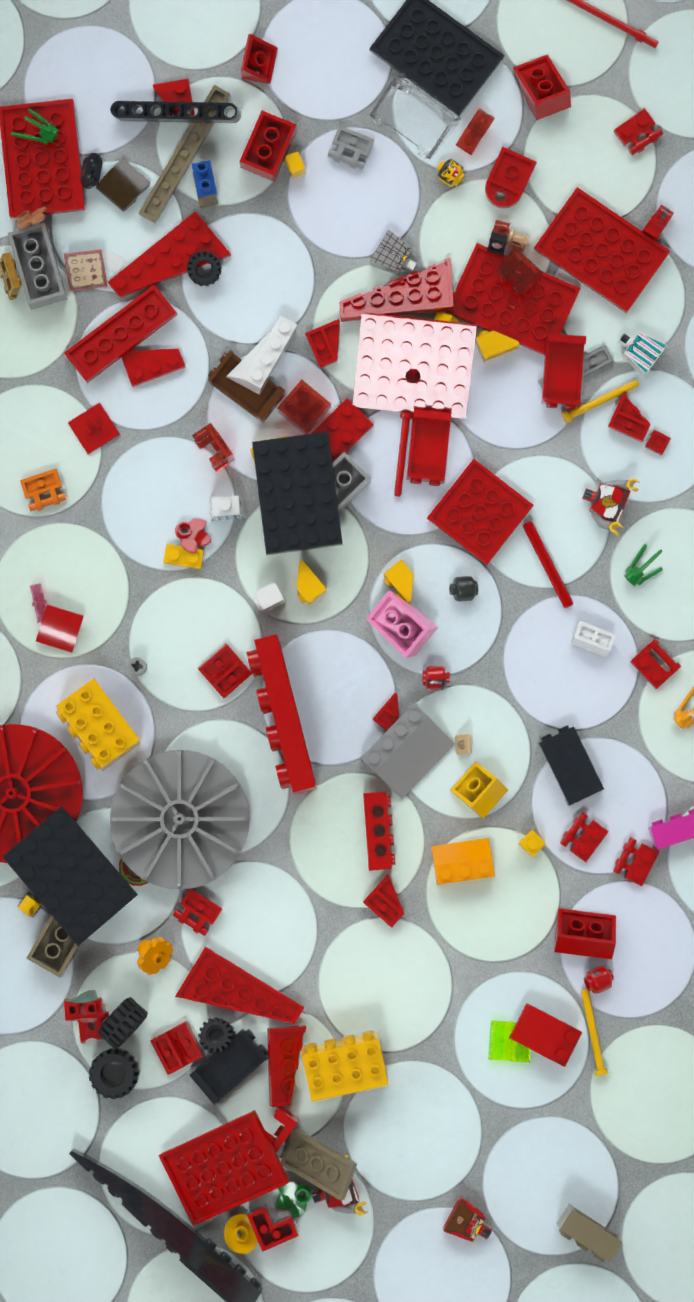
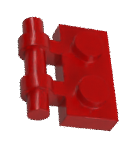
M645 108L613 131L624 147L629 143L633 145V147L628 149L632 156L637 152H642L644 147L650 143H655L663 135L660 128L654 132L651 130L656 123ZM645 133L647 137L639 141L637 138Z
M582 812L578 818L576 817L573 820L574 824L568 832L565 831L562 835L563 839L560 841V844L566 847L569 842L573 843L574 846L570 851L586 863L609 831L594 820L591 821L589 826L584 822L588 816ZM580 828L583 829V834L579 839H576L574 835Z
M630 837L623 846L624 850L620 858H617L614 863L616 866L613 872L620 875L622 869H625L627 873L624 878L639 886H643L660 852L641 843L639 849H636L634 846L637 840ZM630 853L635 855L631 865L626 863Z
M191 888L180 903V905L186 908L185 911L182 913L176 909L173 916L179 919L178 922L181 924L185 923L193 928L195 933L206 936L209 930L203 926L204 923L208 922L213 925L223 909ZM191 912L200 917L198 922L188 917Z

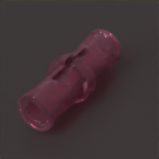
M42 583L29 586L33 599L32 607L35 608L37 623L42 622L47 600H44Z

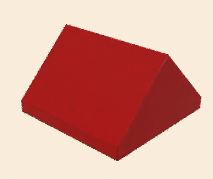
M248 34L241 67L242 79L271 84L278 47L252 34Z

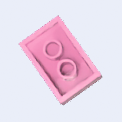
M392 591L386 593L366 619L406 658L416 656L438 629L427 616Z

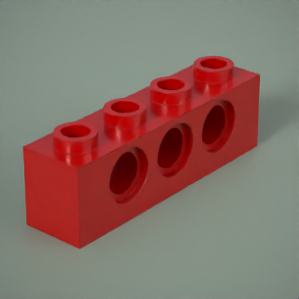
M386 792L363 793L369 871L392 869V865L396 864L395 853H391L390 846H394L393 834H389V826H393L392 815H388V807H391V796H387ZM374 807H382L384 814L381 817H375L372 813ZM378 825L385 828V834L381 837L374 834V828ZM378 845H384L387 849L386 854L378 856L375 848Z

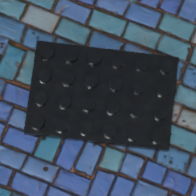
M406 0L369 48L370 52L459 117L505 57L504 54L429 0Z
M328 431L252 442L266 555L343 545Z
M63 806L3 856V859L77 946L83 943L138 895Z

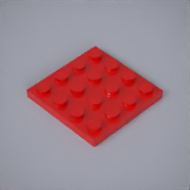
M473 459L429 514L427 520L487 566L534 505Z

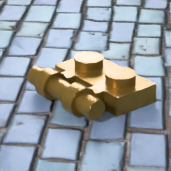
M4 253L0 258V277L3 278L4 290L8 294L9 300H14L17 298L16 295L22 283L15 271V260L11 258L10 253Z

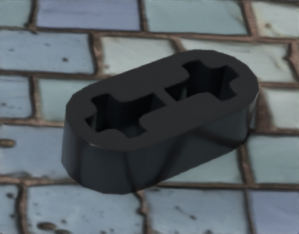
M90 153L83 161L80 182L86 189H92L100 180L103 161L97 153Z

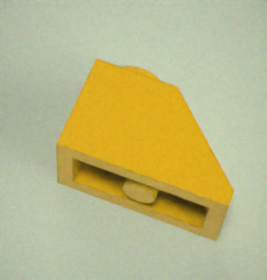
M488 330L479 333L475 339L483 362L519 349L520 345L517 340L495 331L488 332Z
M301 560L298 569V594L296 596L303 604L307 602L310 605L323 595L327 589L306 563Z

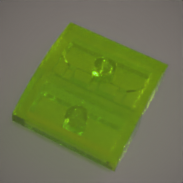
M491 1020L489 1060L530 1063L531 1049L509 1038L516 1022Z

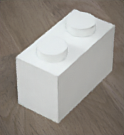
M275 582L255 592L256 598L253 599L258 610L263 609L264 613L285 604Z

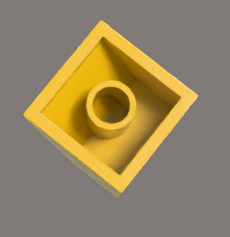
M474 762L450 791L484 819L507 793L508 789L477 762Z

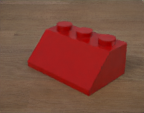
M558 908L554 952L612 960L616 945V915Z

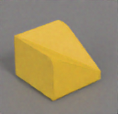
M299 152L285 156V163L292 178L306 173Z

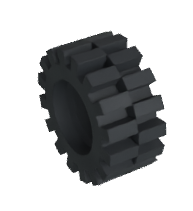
M198 251L196 254L191 255L190 260L187 262L188 276L199 286L213 285L216 280L218 281L219 275H221L222 267L220 261L212 252ZM202 261H206L211 265V272L206 276H202L197 272V265Z
M218 1017L210 1018L207 1023H203V1028L200 1027L201 1033H198L199 1042L208 1052L221 1055L224 1051L228 1052L229 1047L232 1048L234 1046L232 1042L236 1040L234 1038L236 1033L233 1031V1026L226 1020L219 1019ZM215 1029H221L224 1033V1038L219 1043H213L210 1039L211 1032Z

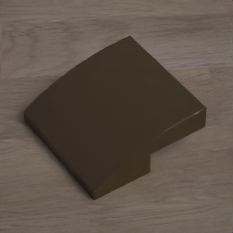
M122 158L96 185V189L124 212L136 202L137 197L150 186L151 182Z

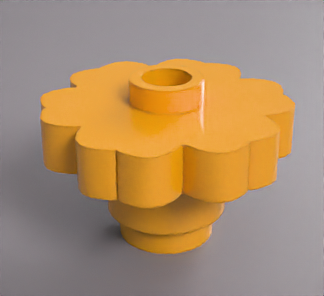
M162 937L143 940L137 948L140 955L137 959L138 968L148 975L157 974L160 969H165L171 961L170 955L173 953L172 944Z

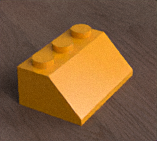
M488 838L431 846L437 885L495 877Z

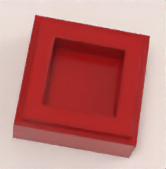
M653 430L645 448L662 456L671 438Z

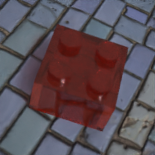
M301 379L277 407V411L303 434H309L330 410L331 403Z

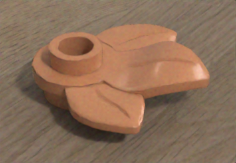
M47 207L39 208L33 213L25 211L16 218L18 221L17 228L23 230L30 225L41 223L46 217L42 213H44Z

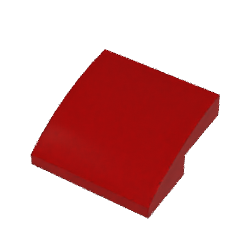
M47 604L35 642L72 653L84 616Z
M224 644L197 668L223 699L252 675L247 666L227 644Z
M187 1021L150 1040L168 1075L205 1056Z

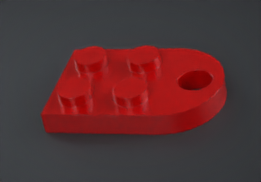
M502 147L486 181L485 194L488 201L498 208H509L517 204L537 162ZM503 193L505 200L499 202L495 199V195Z

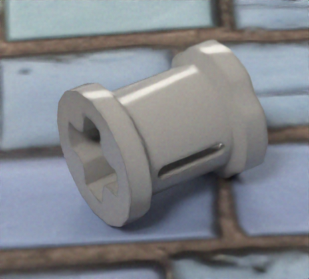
M137 657L130 660L128 668L132 674L141 676L146 672L147 664L144 660ZM137 662L143 666L142 669H138V672L133 668V665H137Z

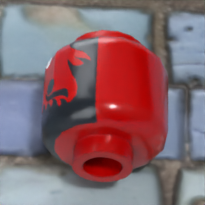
M427 666L426 670L422 671L423 686H426V689L429 691L444 690L446 684H450V672H446L444 666Z

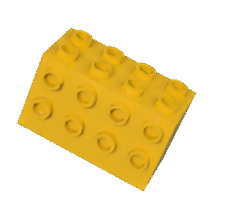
M94 678L56 705V715L62 723L67 722L69 733L74 739L78 737L81 741L79 746L85 754L90 753L92 756L90 761L97 770L99 768L102 771L106 770L140 745L139 738Z
M373 1030L362 1033V1036L347 1035L343 1037V1040L329 1039L325 1040L324 1044L310 1043L305 1045V1048H302V1059L312 1102L389 1085L378 1032L374 1033Z

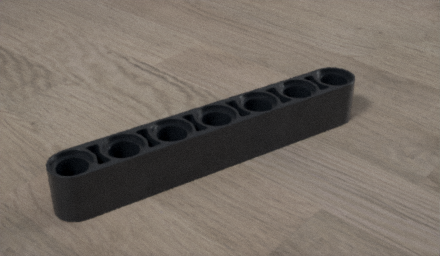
M115 101L110 108L111 114L120 121L237 123L241 119V111L233 103ZM124 107L123 114L118 115V109ZM142 107V113L136 116V110ZM160 107L161 113L158 116H154L155 109ZM179 108V114L172 116L173 110ZM194 108H197V109H198L197 115L194 116V117H191V114H190L191 111H192ZM215 108L217 111L215 116L209 117L210 110ZM235 109L234 116L228 117V111Z

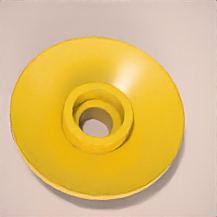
M237 1214L227 1221L224 1228V1238L227 1246L237 1254H246L254 1250L258 1240L247 1215Z

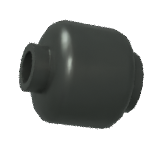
M471 576L455 577L453 583L449 585V593L453 595L456 601H472L478 595V583Z

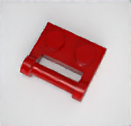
M656 638L630 661L655 690L681 667L678 662L676 663L663 650ZM653 649L670 667L667 672L648 653L650 650Z

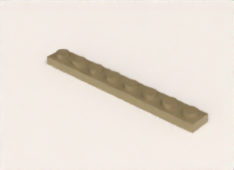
M214 85L204 102L227 103L231 94ZM215 108L210 110L209 117L215 116L217 112ZM191 123L140 209V216L156 224L215 123Z

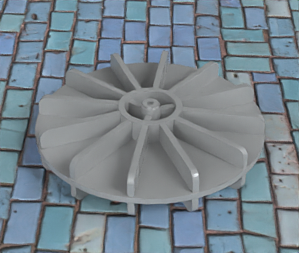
M190 750L161 752L137 764L120 783L113 798L110 812L112 839L124 863L145 881L168 889L199 887L223 875L241 854L249 831L248 803L236 777L214 758Z

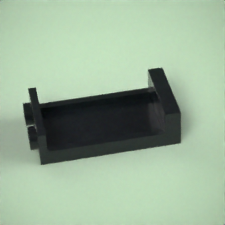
M567 725L558 729L559 734L553 737L550 733L540 738L542 742L538 743V745L541 747L558 782L567 805L570 806L604 790V787L574 726L569 728Z
M244 1028L234 1035V1038H236L235 1042H232L234 1046L232 1048L229 1047L228 1052L224 1051L221 1055L218 1053L217 1055L212 1054L189 1075L214 1105L268 1059L267 1049L262 1044L258 1045L254 1041L256 1037L250 1029L247 1031Z

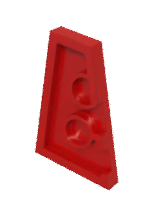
M179 349L133 350L121 357L132 387L186 368Z

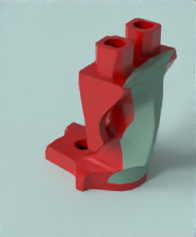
M89 990L75 998L64 999L65 1021H78L81 1044H85L86 1040L90 1038L102 1040V1037L98 1034V1029L103 1024L105 1018L109 1016L102 997H97L95 990ZM94 1021L95 1029L91 1030L89 1023Z

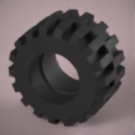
M132 997L126 998L99 1027L98 1034L110 1046L117 1049L144 1022L148 1012Z
M111 1048L101 1052L92 1061L91 1068L89 1069V1081L92 1082L91 1086L93 1089H96V1093L103 1095L104 1098L111 1099L122 1098L129 1094L138 1082L140 1070H138L139 1065L135 1061V1057L130 1055L128 1051L121 1050V1048ZM110 1062H117L125 1069V1079L118 1085H112L104 1078L103 1069Z

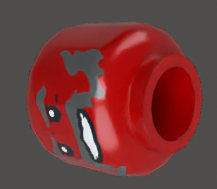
M601 965L586 972L584 984L588 991L599 994L612 987L614 976L610 969L607 970L606 967Z

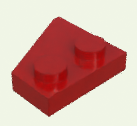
M188 78L153 84L154 91L157 92L163 102H192ZM179 108L173 110V116L179 114ZM194 109L190 113L191 117L195 116Z
M339 319L305 333L320 369L338 362Z
M623 393L608 428L643 442L651 424L641 415L639 409L632 404L628 396Z
M387 874L363 903L392 928L404 915V911L390 876Z

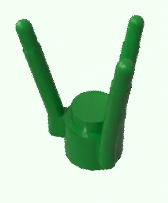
M29 108L28 111L45 125L27 116L24 119L41 129L39 135L42 138L11 132L12 136L42 142L47 145L48 142L53 143L59 130Z
M646 544L642 546L631 565L625 570L626 574L624 577L634 587L637 584L640 586L644 581L663 570L660 567L646 576L643 573L662 553L661 549L641 568H634L647 547Z

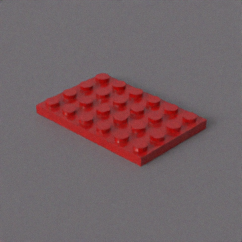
M73 98L1 106L0 131L10 219L17 218L25 211L33 213L42 207H47L44 213H42L44 215L84 211L85 202L83 186L80 182L81 164ZM29 108L59 130L53 143L48 142L47 145L42 142L12 136L11 132L42 138L39 135L41 129L24 119L27 116L45 125L28 111Z
M578 187L534 247L536 252L626 314L670 253V250Z
M476 243L453 294L454 311H446V313L471 324H477L478 327L489 332L495 331L517 340L521 346L545 356L546 335L548 333L561 334L581 288L506 255L502 256L487 252L488 247Z
M255 1110L158 1155L193 1226L290 1182Z

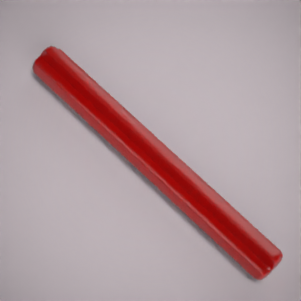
M529 521L523 524V528L563 607L568 608L572 606L573 601L533 522Z

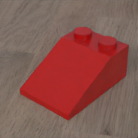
M548 54L513 67L527 104L536 120L571 107L570 90Z
M526 1003L509 1038L565 1067L582 1031Z

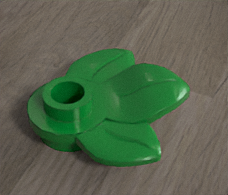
M290 1181L288 1184L278 1188L281 1194L276 1201L277 1208L291 1209L293 1217H298L306 1211L307 1202L312 1198V1190L309 1186L305 1184L297 1185L295 1182ZM305 1191L306 1194L301 1196L299 1192Z

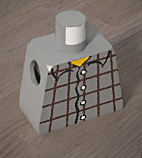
M390 230L386 232L370 259L371 266L395 275H399L403 268L413 273L418 263L409 258L412 253L411 247Z

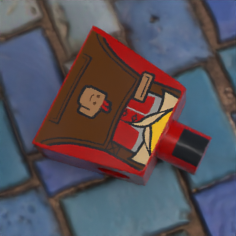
M461 1195L443 1226L444 1232L471 1242L475 1240L477 1234L487 1240L492 1229L483 1224L486 1215Z

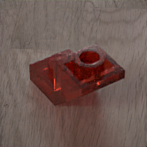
M479 108L465 128L456 146L472 155L495 118Z

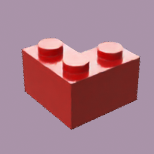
M266 1204L247 1213L262 1252L299 1236V1231L292 1214L273 1222Z

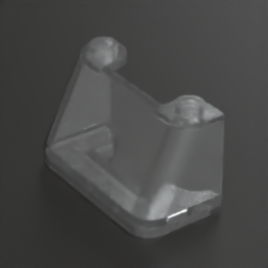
M402 75L392 79L370 113L374 123L381 127L382 125H389L416 145V149L419 151L417 154L425 160H430L434 157L461 121L460 116Z

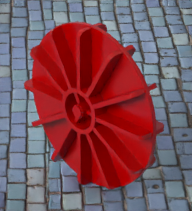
M21 724L0 725V862L7 863L3 856L61 806L77 822L83 800L81 775L74 758L67 748L47 732Z

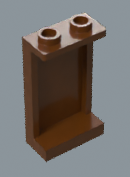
M232 350L228 353L225 352L219 360L221 362L217 368L214 367L209 372V384L264 423L286 395V390L268 380L259 395L227 378V375L242 359L236 356Z

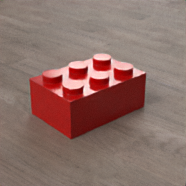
M262 110L239 161L240 168L275 182L285 161V156H287L297 133V124Z

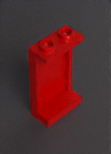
M550 333L546 335L541 404H546V408H557L558 405L565 406V409L576 410V407L581 406L584 345L586 344L587 336Z
M414 409L406 480H410V483L421 484V482H429L431 486L444 484L452 413Z

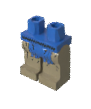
M211 161L192 164L199 207L205 208L218 205Z

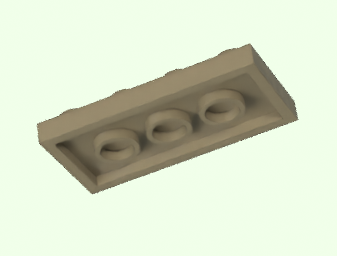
M297 1128L291 1131L281 1159L283 1167L339 1200H345L357 1166L356 1162Z

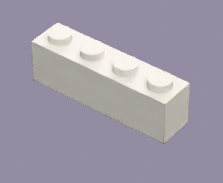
M280 316L274 328L227 375V378L260 395L294 337L297 324Z

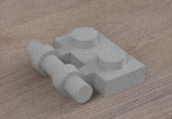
M339 125L332 145L338 147L337 152L330 149L327 156L333 158L338 163L341 161L349 164L351 168L363 170L365 163L359 161V157L368 158L374 139ZM344 150L354 153L353 157L344 155Z

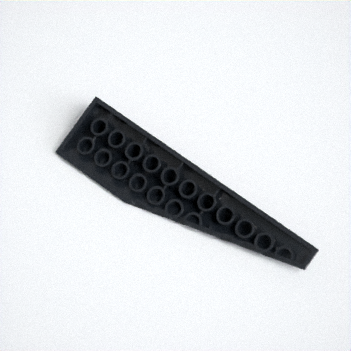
M73 1148L69 1154L86 1171L90 1172L92 1170L94 1172L92 1174L94 1179L102 1185L106 1184L108 1192L113 1197H120L122 1199L121 1205L144 1227L149 1225L152 1235L159 1240L163 1239L166 1248L171 1253H178L180 1255L179 1261L225 1302H256L262 1292L260 1287L262 1284L256 1278L247 1276L245 1274L247 1271L240 1264L236 1266L231 1261L232 1258L225 1251L221 1253L216 1248L217 1244L212 1239L204 1238L177 1213L133 1181Z

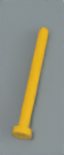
M633 380L577 407L576 410L562 411V418L568 424L572 418L638 387L640 383L638 380Z
M585 989L581 991L597 1068L594 1073L595 1076L608 1074V1069H604L589 991Z

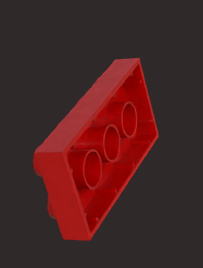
M275 634L255 639L256 649L247 651L246 654L253 676L263 675L266 687L256 689L261 712H263V715L273 713L275 725L266 727L270 748L273 752L278 750L283 752L285 763L275 765L280 787L282 789L291 787L295 795L315 790L317 785L279 638Z

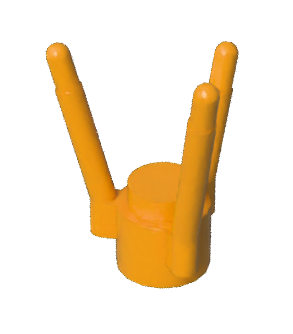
M692 687L680 707L674 712L676 716L672 718L681 729L689 728L694 724V719L691 720L694 708L689 712L686 710L682 712L694 693V687Z

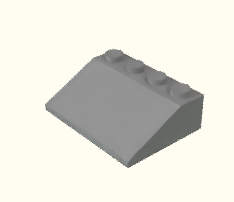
M414 703L360 759L403 799L455 743Z

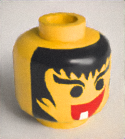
M449 159L446 162L442 161L436 169L439 172L437 178L448 187L458 186L465 177L464 167L453 159Z

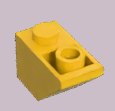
M401 559L384 573L385 579L383 581L390 589L393 587L396 590L397 596L407 603H411L414 574Z

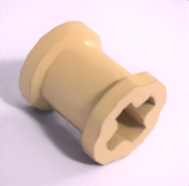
M512 229L506 245H513L524 251L530 235L524 236Z

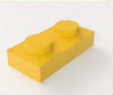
M166 544L163 563L201 570L204 550L197 549L196 553H190L182 546Z

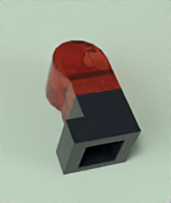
M495 221L487 252L504 255L511 223ZM498 243L502 246V248L496 249L492 246V244Z

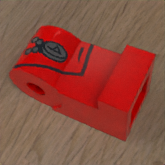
M661 204L642 232L657 241L674 212Z

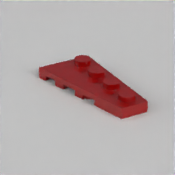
M305 1025L267 1028L270 1107L291 1105L295 1073L298 1070L299 1054L303 1046V1034L306 1031Z

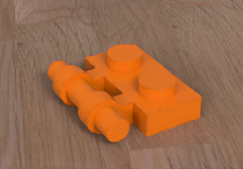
M57 469L20 480L25 498H34L35 501L28 504L30 512L37 509L40 511L46 506L58 505L61 501L67 500L65 493L58 495L56 493L57 489L63 488ZM50 492L51 497L43 500L40 499L39 495Z

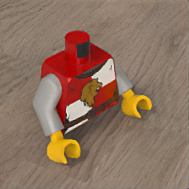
M635 478L630 480L618 479L600 484L597 492L585 489L582 499L592 502L589 511L599 527L612 531L616 536L620 535L616 529L618 527L623 529L619 519L631 492L628 489L637 492L639 489L633 487V485L640 483V481Z
M353 1179L351 1180L345 1200H339L322 1189L311 1192L314 1203L326 1200L328 1208H332L334 1211L346 1214L357 1213L358 1215L368 1213V1211L362 1209V1206L366 1205L367 1202L359 1203L360 1199Z

